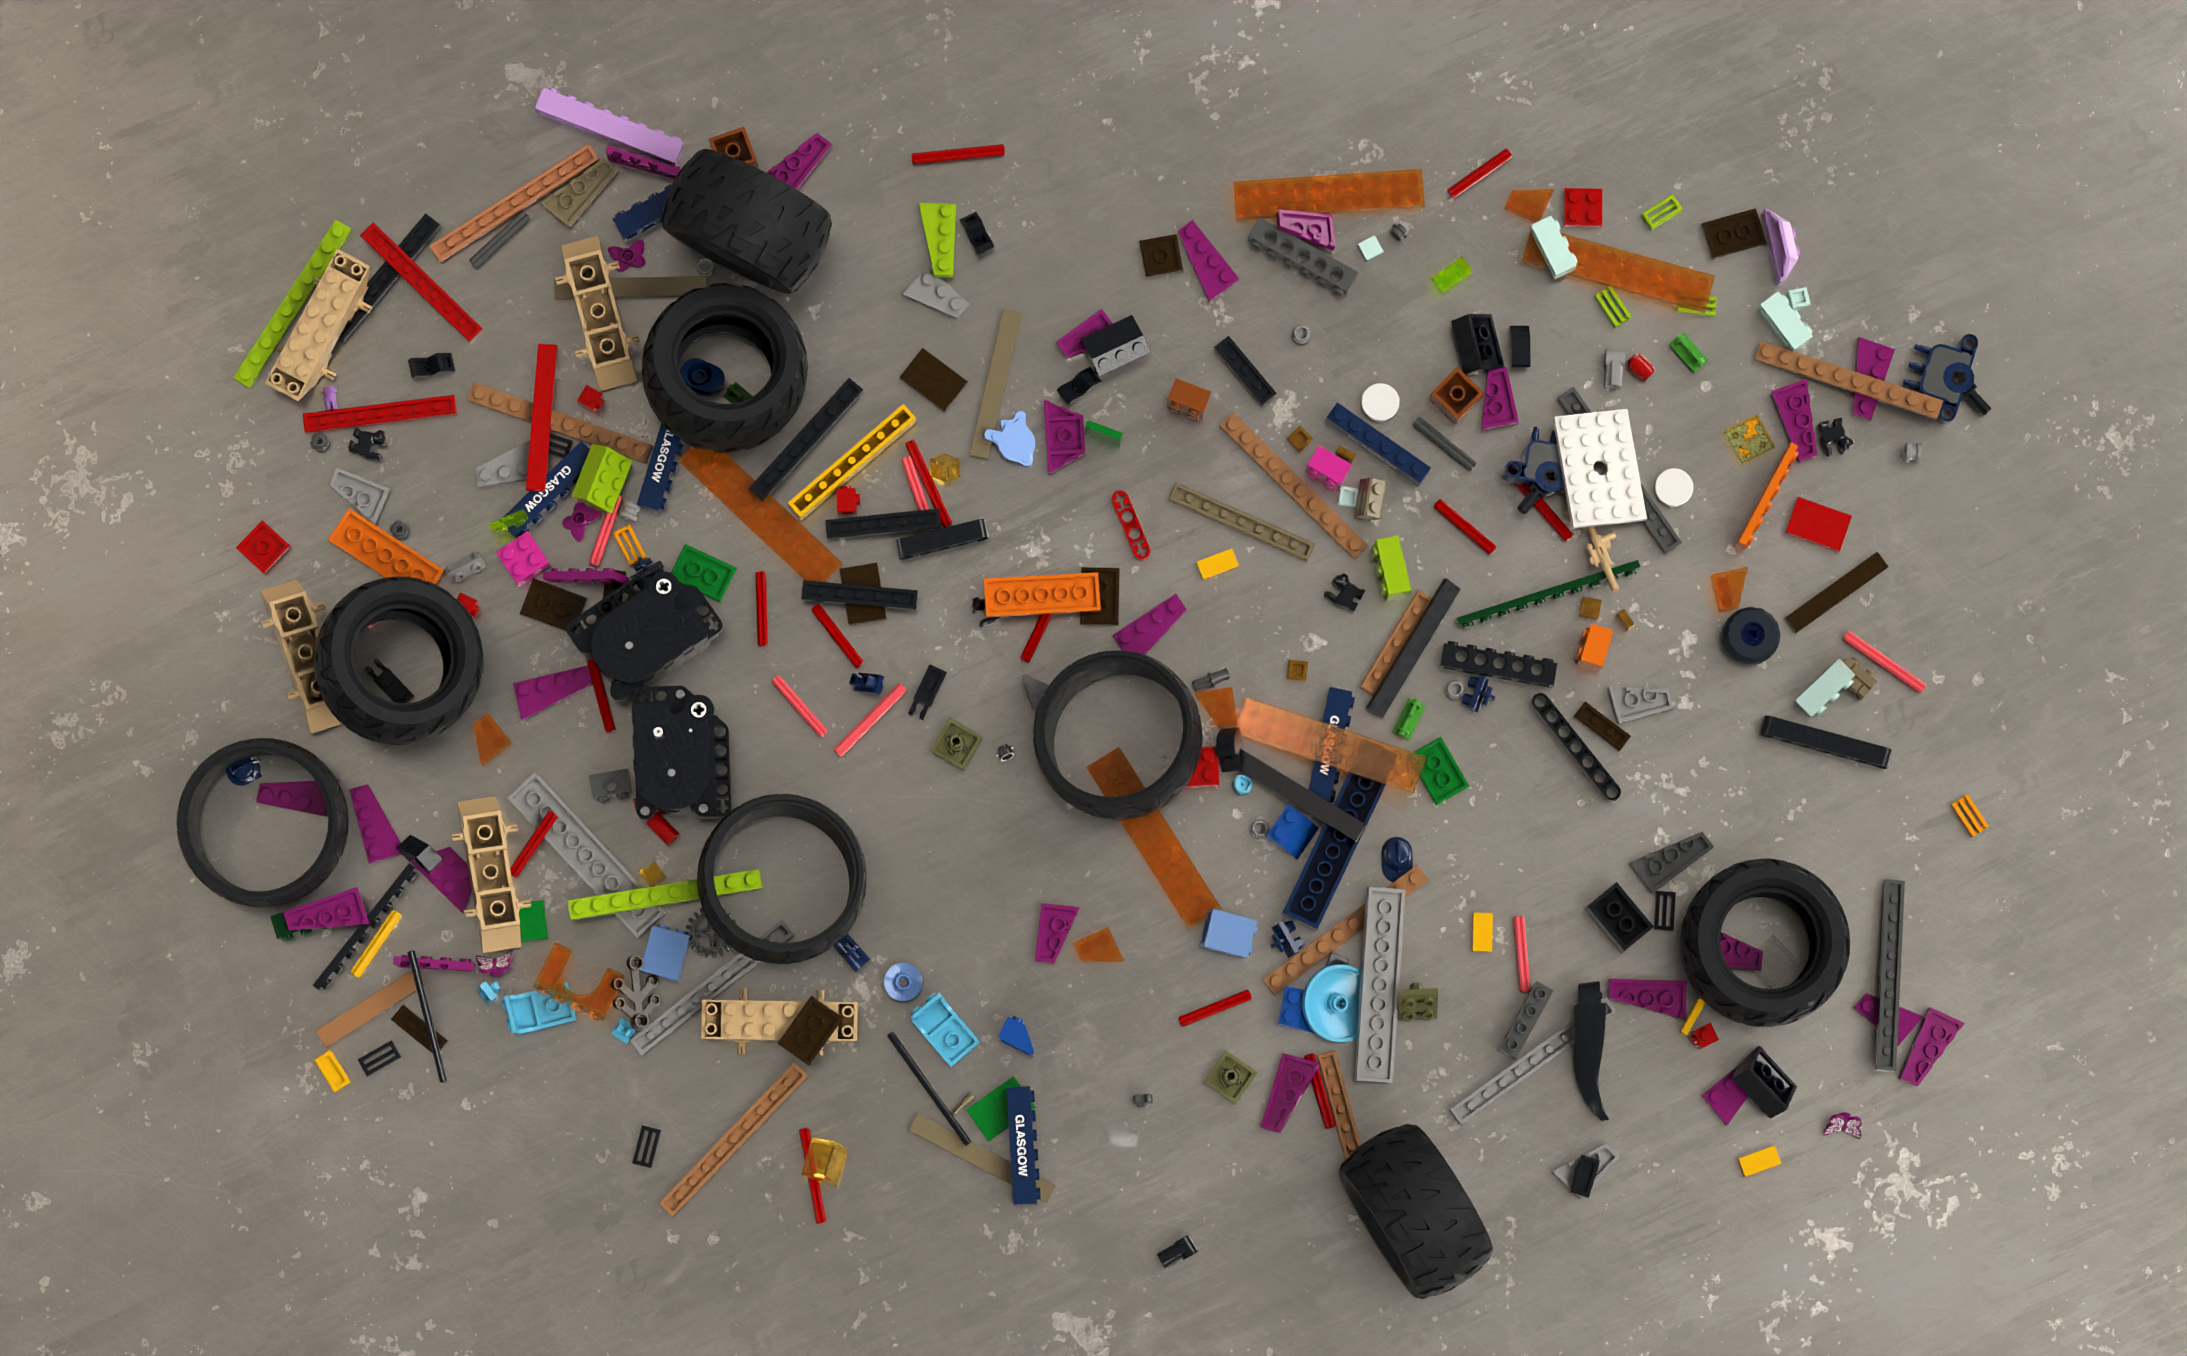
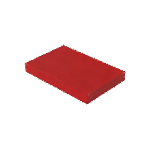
M1797 497L1785 533L1840 552L1852 516Z

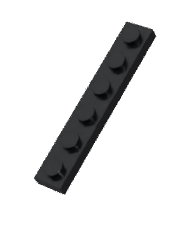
M939 508L825 520L828 540L941 528Z
M803 580L801 600L916 610L918 590Z

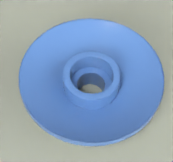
M909 963L893 965L886 972L884 978L886 992L897 1001L914 999L920 993L923 985L920 971ZM902 979L907 980L906 986L900 985Z

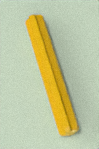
M395 910L390 912L351 969L350 973L357 978L361 977L402 916Z

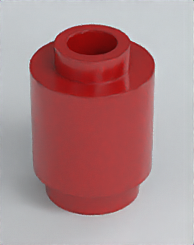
M1641 353L1638 356L1634 354L1627 361L1629 363L1628 368L1639 379L1642 378L1644 381L1655 371L1653 365Z

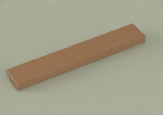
M1417 590L1359 688L1372 696L1374 695L1432 598Z
M412 970L316 1030L326 1048L416 992L417 989Z
M1334 1050L1316 1056L1318 1063L1321 1064L1319 1066L1344 1159L1346 1160L1361 1145L1337 1054Z

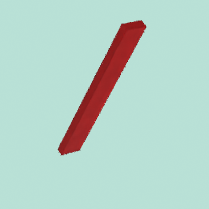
M374 222L360 235L373 250L469 343L483 330Z
M538 344L526 491L545 492L558 348L557 345Z
M455 395L303 413L305 433L457 415Z

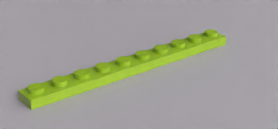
M335 219L233 377L234 380L249 389L252 387L317 285L313 284V280L319 283L314 278H322L336 250L342 248L351 234V228Z
M759 869L714 876L717 896L762 889ZM697 879L568 900L570 919L572 921L698 900Z

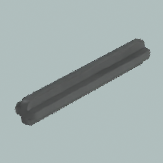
M521 211L470 258V263L475 268L482 264L530 219L529 215Z
M1421 417L1414 421L1413 425L1468 470L1471 471L1476 466L1475 460Z

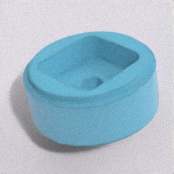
M1238 775L1232 782V788L1237 794L1244 795L1251 790L1252 780L1247 775Z

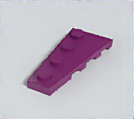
M1193 220L1178 230V235L1204 289L1208 302H1211L1236 283L1239 278Z

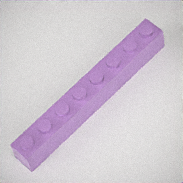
M554 88L542 89L535 106L536 113L668 165L678 164L685 147L684 143L681 142L682 139L673 135L668 137L659 129H648L641 122H636L635 124L623 115L617 117L605 108H601V110L594 108V105L587 101L581 103L576 101V97L569 94L566 96L561 95Z

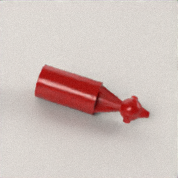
M634 798L633 802L635 804L636 809V799ZM660 813L646 823L667 846L671 845L680 836V833Z

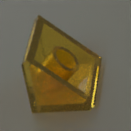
M812 1138L801 1175L838 1187L849 1150L834 1141Z

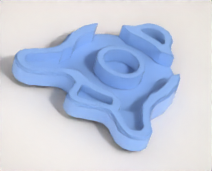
M1018 411L1013 420H1002L1000 422L1001 431L988 429L984 432V438L997 446L1003 458L1027 467L1033 462L1032 455L1035 449V438L1026 426V414L1023 411Z

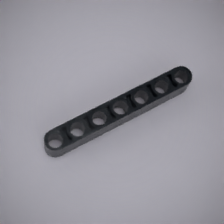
M1544 693L1535 694L1530 702L1532 710L1603 800L1608 803L1615 802L1621 795L1620 787L1548 696ZM1541 698L1545 705L1543 707L1536 706L1535 699ZM1553 713L1556 716V721L1549 722L1547 714ZM1559 729H1566L1568 731V736L1561 737L1559 735ZM1571 744H1578L1580 746V751L1573 752L1571 750ZM1583 759H1590L1592 767H1585L1582 762ZM1595 774H1602L1604 782H1597L1594 777ZM1607 789H1614L1616 797L1610 798L1607 795Z
M1767 715L1763 718L1759 733L1763 737L1882 769H1888L1892 749Z

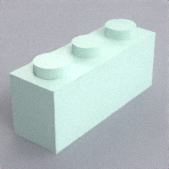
M1549 216L1532 224L1530 232L1554 279H1557L1574 271L1578 262L1574 253H1570L1568 249L1569 243L1566 237H1562L1559 231L1561 227L1558 221L1553 220L1552 216Z
M1779 291L1758 307V310L1789 350L1795 352L1813 337L1810 327L1801 322L1799 313L1795 309L1792 310L1787 297L1784 294L1781 295Z
M1838 659L1795 701L1811 717L1815 713L1819 716L1827 708L1825 704L1829 700L1834 702L1840 696L1838 691L1842 688L1846 690L1854 682L1852 678L1855 674Z

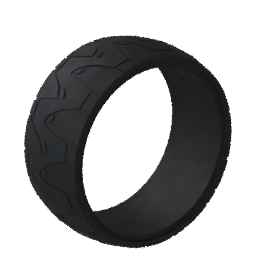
M1123 650L1103 651L1085 656L1062 670L1050 683L1044 693L1045 695L1042 696L1037 708L1033 728L1034 748L1039 766L1053 790L1067 803L1086 814L1109 820H1128L1148 815L1161 809L1176 798L1179 792L1188 784L1196 770L1202 750L1203 735L1201 718L1195 699L1179 676L1169 667L1150 656ZM1136 675L1150 679L1174 695L1178 700L1182 713V740L1178 753L1168 770L1145 789L1129 795L1116 797L1094 795L1068 782L1062 776L1057 765L1054 738L1059 718L1069 701L1084 687L1105 677Z
M256 738L227 745L210 755L197 767L182 792L178 805L176 825L178 841L183 856L194 875L206 887L220 897L240 905L275 907L296 901L308 895L331 875L339 863L346 846L349 817L346 799L337 779L317 756L301 746L288 741L273 738ZM259 755L288 757L300 764L312 775L323 793L328 811L326 840L314 864L295 881L269 891H248L233 885L223 878L207 859L199 836L201 805L211 784L223 771L234 763Z
M765 795L749 800L733 809L711 832L704 844L698 863L697 888L702 910L712 929L735 951L764 963H799L817 957L832 948L852 928L860 914L866 894L867 874L865 858L852 829L829 807L799 795ZM773 816L801 819L825 832L837 845L848 870L849 895L844 911L825 931L799 942H770L747 933L732 921L725 912L715 889V859L721 847L733 833L755 820Z

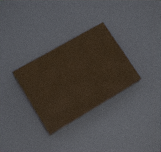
M1756 208L1701 224L1712 260L1767 244Z
M924 348L919 351L899 377L944 412H946L968 383L967 380Z
M877 563L839 569L842 584L881 587ZM845 604L849 626L886 620L885 608Z
M1081 567V573L1098 572L1101 611L1080 612V625L1118 626L1120 568Z
M533 578L520 615L566 631L567 624L582 614L587 598Z
M811 996L778 1044L810 1066L841 1023L843 1017Z

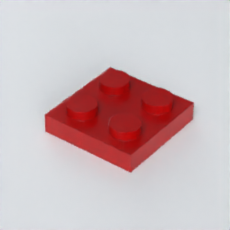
M1564 188V227H1602V189Z
M262 520L241 541L236 549L265 574L291 546Z

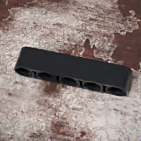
M978 519L895 540L894 543L898 559L905 560L983 541L990 537L985 519Z

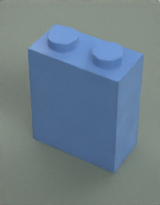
M1208 909L1199 947L1239 958H1248L1253 949L1251 942L1257 932V920L1217 909Z
M658 924L657 927L652 926L643 958L644 964L640 971L679 982L689 947L688 941L691 939V936L686 935L687 931L676 929V932L668 930L669 926Z

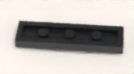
M1227 336L1214 347V350L1261 406L1277 395L1230 336Z

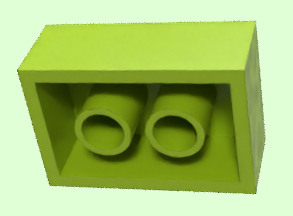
M592 444L571 497L598 511L612 514L633 461L609 447Z
M1399 535L1377 539L1372 546L1371 552L1373 560H1377L1378 563L1375 569L1377 578H1381L1382 581L1380 586L1382 597H1385L1386 601L1408 597L1411 587Z

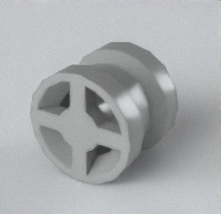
M1905 443L1904 461L1915 460L1916 462H1921L1922 444L1911 445L1910 443Z
M623 501V508L618 516L625 520L636 522V514L640 511L641 507Z

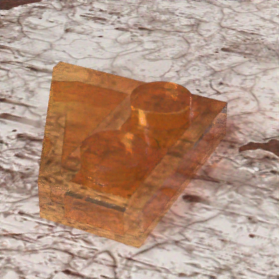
M1512 190L1504 209L1536 223L1541 220L1554 190Z
M1747 567L1711 574L1719 612L1739 608L1748 571Z
M1232 687L1195 692L1197 699H1199L1218 728L1238 726Z
M489 713L473 724L482 766L512 744Z
M1109 927L1073 943L1081 961H1124Z

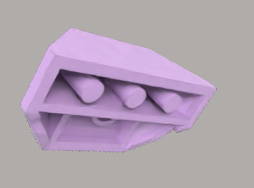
M1764 209L1761 213L1777 285L1781 286L1798 261L1800 250L1798 246H1795L1796 232L1794 228H1791V224L1771 210Z

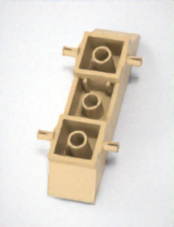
M598 236L561 245L566 265V275L555 277L556 284L560 285L568 282L571 286L586 339V348L575 351L576 357L580 358L588 355L591 359L600 391L638 382L629 352V344L640 342L638 334L629 337L625 335L609 278V271L620 269L618 261L606 263Z
M339 249L336 250L322 278H314L319 283L313 280V284L317 285L287 343L285 346L282 344L278 345L283 350L277 347V351L281 352L265 384L299 401L312 387L315 388L322 376L334 380V377L329 374L336 377V373L328 370L327 366L332 356L331 351L348 320L351 321L354 313L359 308L367 313L371 312L367 308L372 310V306L363 302L364 295L368 289L367 282L371 266Z
M297 580L261 590L260 593L269 619L260 621L262 628L273 627L295 689L294 691L286 692L287 699L298 698L310 734L341 725L342 723L336 719L326 706L317 686L314 673L315 645L319 634L315 612L326 609L324 602L312 605L306 591L302 589Z
M496 796L457 802L462 832L451 834L452 842L464 841L475 906L474 909L464 910L465 918L476 916L483 954L521 948L519 911L522 908H531L530 899L518 901L515 896L506 843L507 833L518 832L517 824L505 826Z
M739 988V1000H702L701 1039L734 1041L738 1043L737 1055H741V1047L742 1055H746L745 1048L748 1042L780 1041L807 1001L747 1000L746 988ZM816 990V999L843 1017V1020L826 1044L857 1041L858 1002H825V990H821V997L820 990ZM823 1048L820 1051V1056H823Z

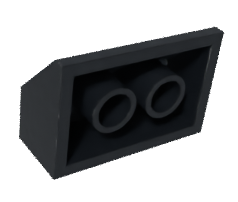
M1467 314L1451 321L1461 368L1465 375H1480L1490 370L1505 368L1492 314Z
M1133 315L1080 338L1092 367L1098 376L1151 353Z
M1760 1046L1756 1047L1737 1066L1732 1077L1735 1083L1742 1088L1748 1097L1770 1119L1788 1109L1797 1085Z

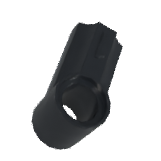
M1187 1235L1174 1242V1245L1158 1253L1157 1256L1164 1268H1167L1199 1251L1191 1236Z

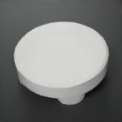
M1373 384L1363 393L1361 408L1368 418L1382 423L1391 419L1398 411L1399 396L1395 389L1387 384Z
M1677 468L1667 469L1658 476L1654 492L1660 502L1675 508L1685 504L1690 499L1693 493V482L1685 471Z

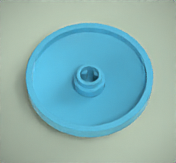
M1330 965L1317 971L1306 984L1302 996L1303 1015L1308 1026L1319 1037L1332 1042H1347L1357 1038L1360 970L1349 965Z

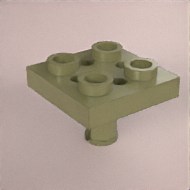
M949 718L930 752L964 771L983 736Z
M1417 982V989L1415 983H1412L1410 989L1399 990L1398 1020L1437 1019L1438 988L1422 989V984Z
M1225 1050L1203 1083L1233 1104H1236L1257 1072Z

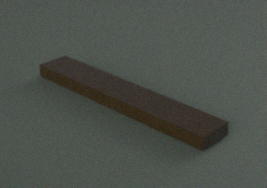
M1876 552L1785 617L1786 621L1795 633H1798L1889 566L1880 554Z

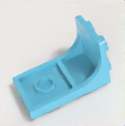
M567 982L528 993L511 996L504 995L505 1000L502 1001L503 1010L509 1016V1019L506 1020L508 1030L516 1036L577 1021Z
M933 993L926 999L927 1004L922 1008L919 1005L911 1012L910 1020L947 1064L953 1067L981 1042L949 1006L940 993L937 995Z

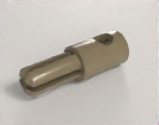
M969 1092L952 1110V1113L957 1115L976 1097Z

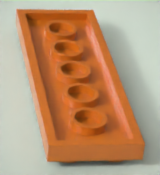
M1791 442L1785 450L1734 549L1741 551L1744 547L1747 549L1755 536L1752 532H1756L1763 521L1761 515H1765L1772 504L1769 501L1770 498L1773 499L1777 495L1781 487L1778 483H1782L1790 470L1787 466L1792 465L1799 453L1796 451L1798 445Z
M350 508L328 538L329 542L385 578L398 576L413 577L436 585L445 572L444 569Z
M1098 572L983 579L986 618L1101 611Z

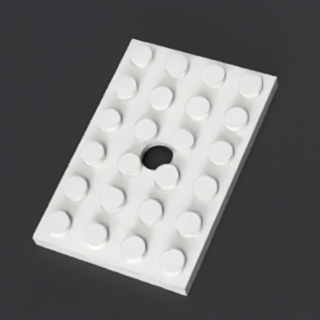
M1621 409L1555 416L1553 424L1572 529L1645 521L1647 516L1628 410ZM1597 461L1605 463L1607 466L1606 474L1599 475L1593 469L1594 463Z

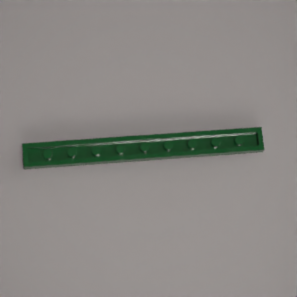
M1636 560L1611 568L1615 580H1618V576L1621 575L1629 577L1637 574L1640 564ZM1604 571L1457 617L1455 622L1458 628L1463 627V629L1474 626V622L1481 621V623L1491 621L1492 617L1496 615L1504 617L1515 609L1518 612L1528 609V605L1535 603L1538 606L1546 603V599L1552 597L1554 600L1565 597L1564 594L1568 592L1576 594L1583 591L1582 588L1587 586L1590 589L1601 585L1600 582L1606 581L1607 578Z

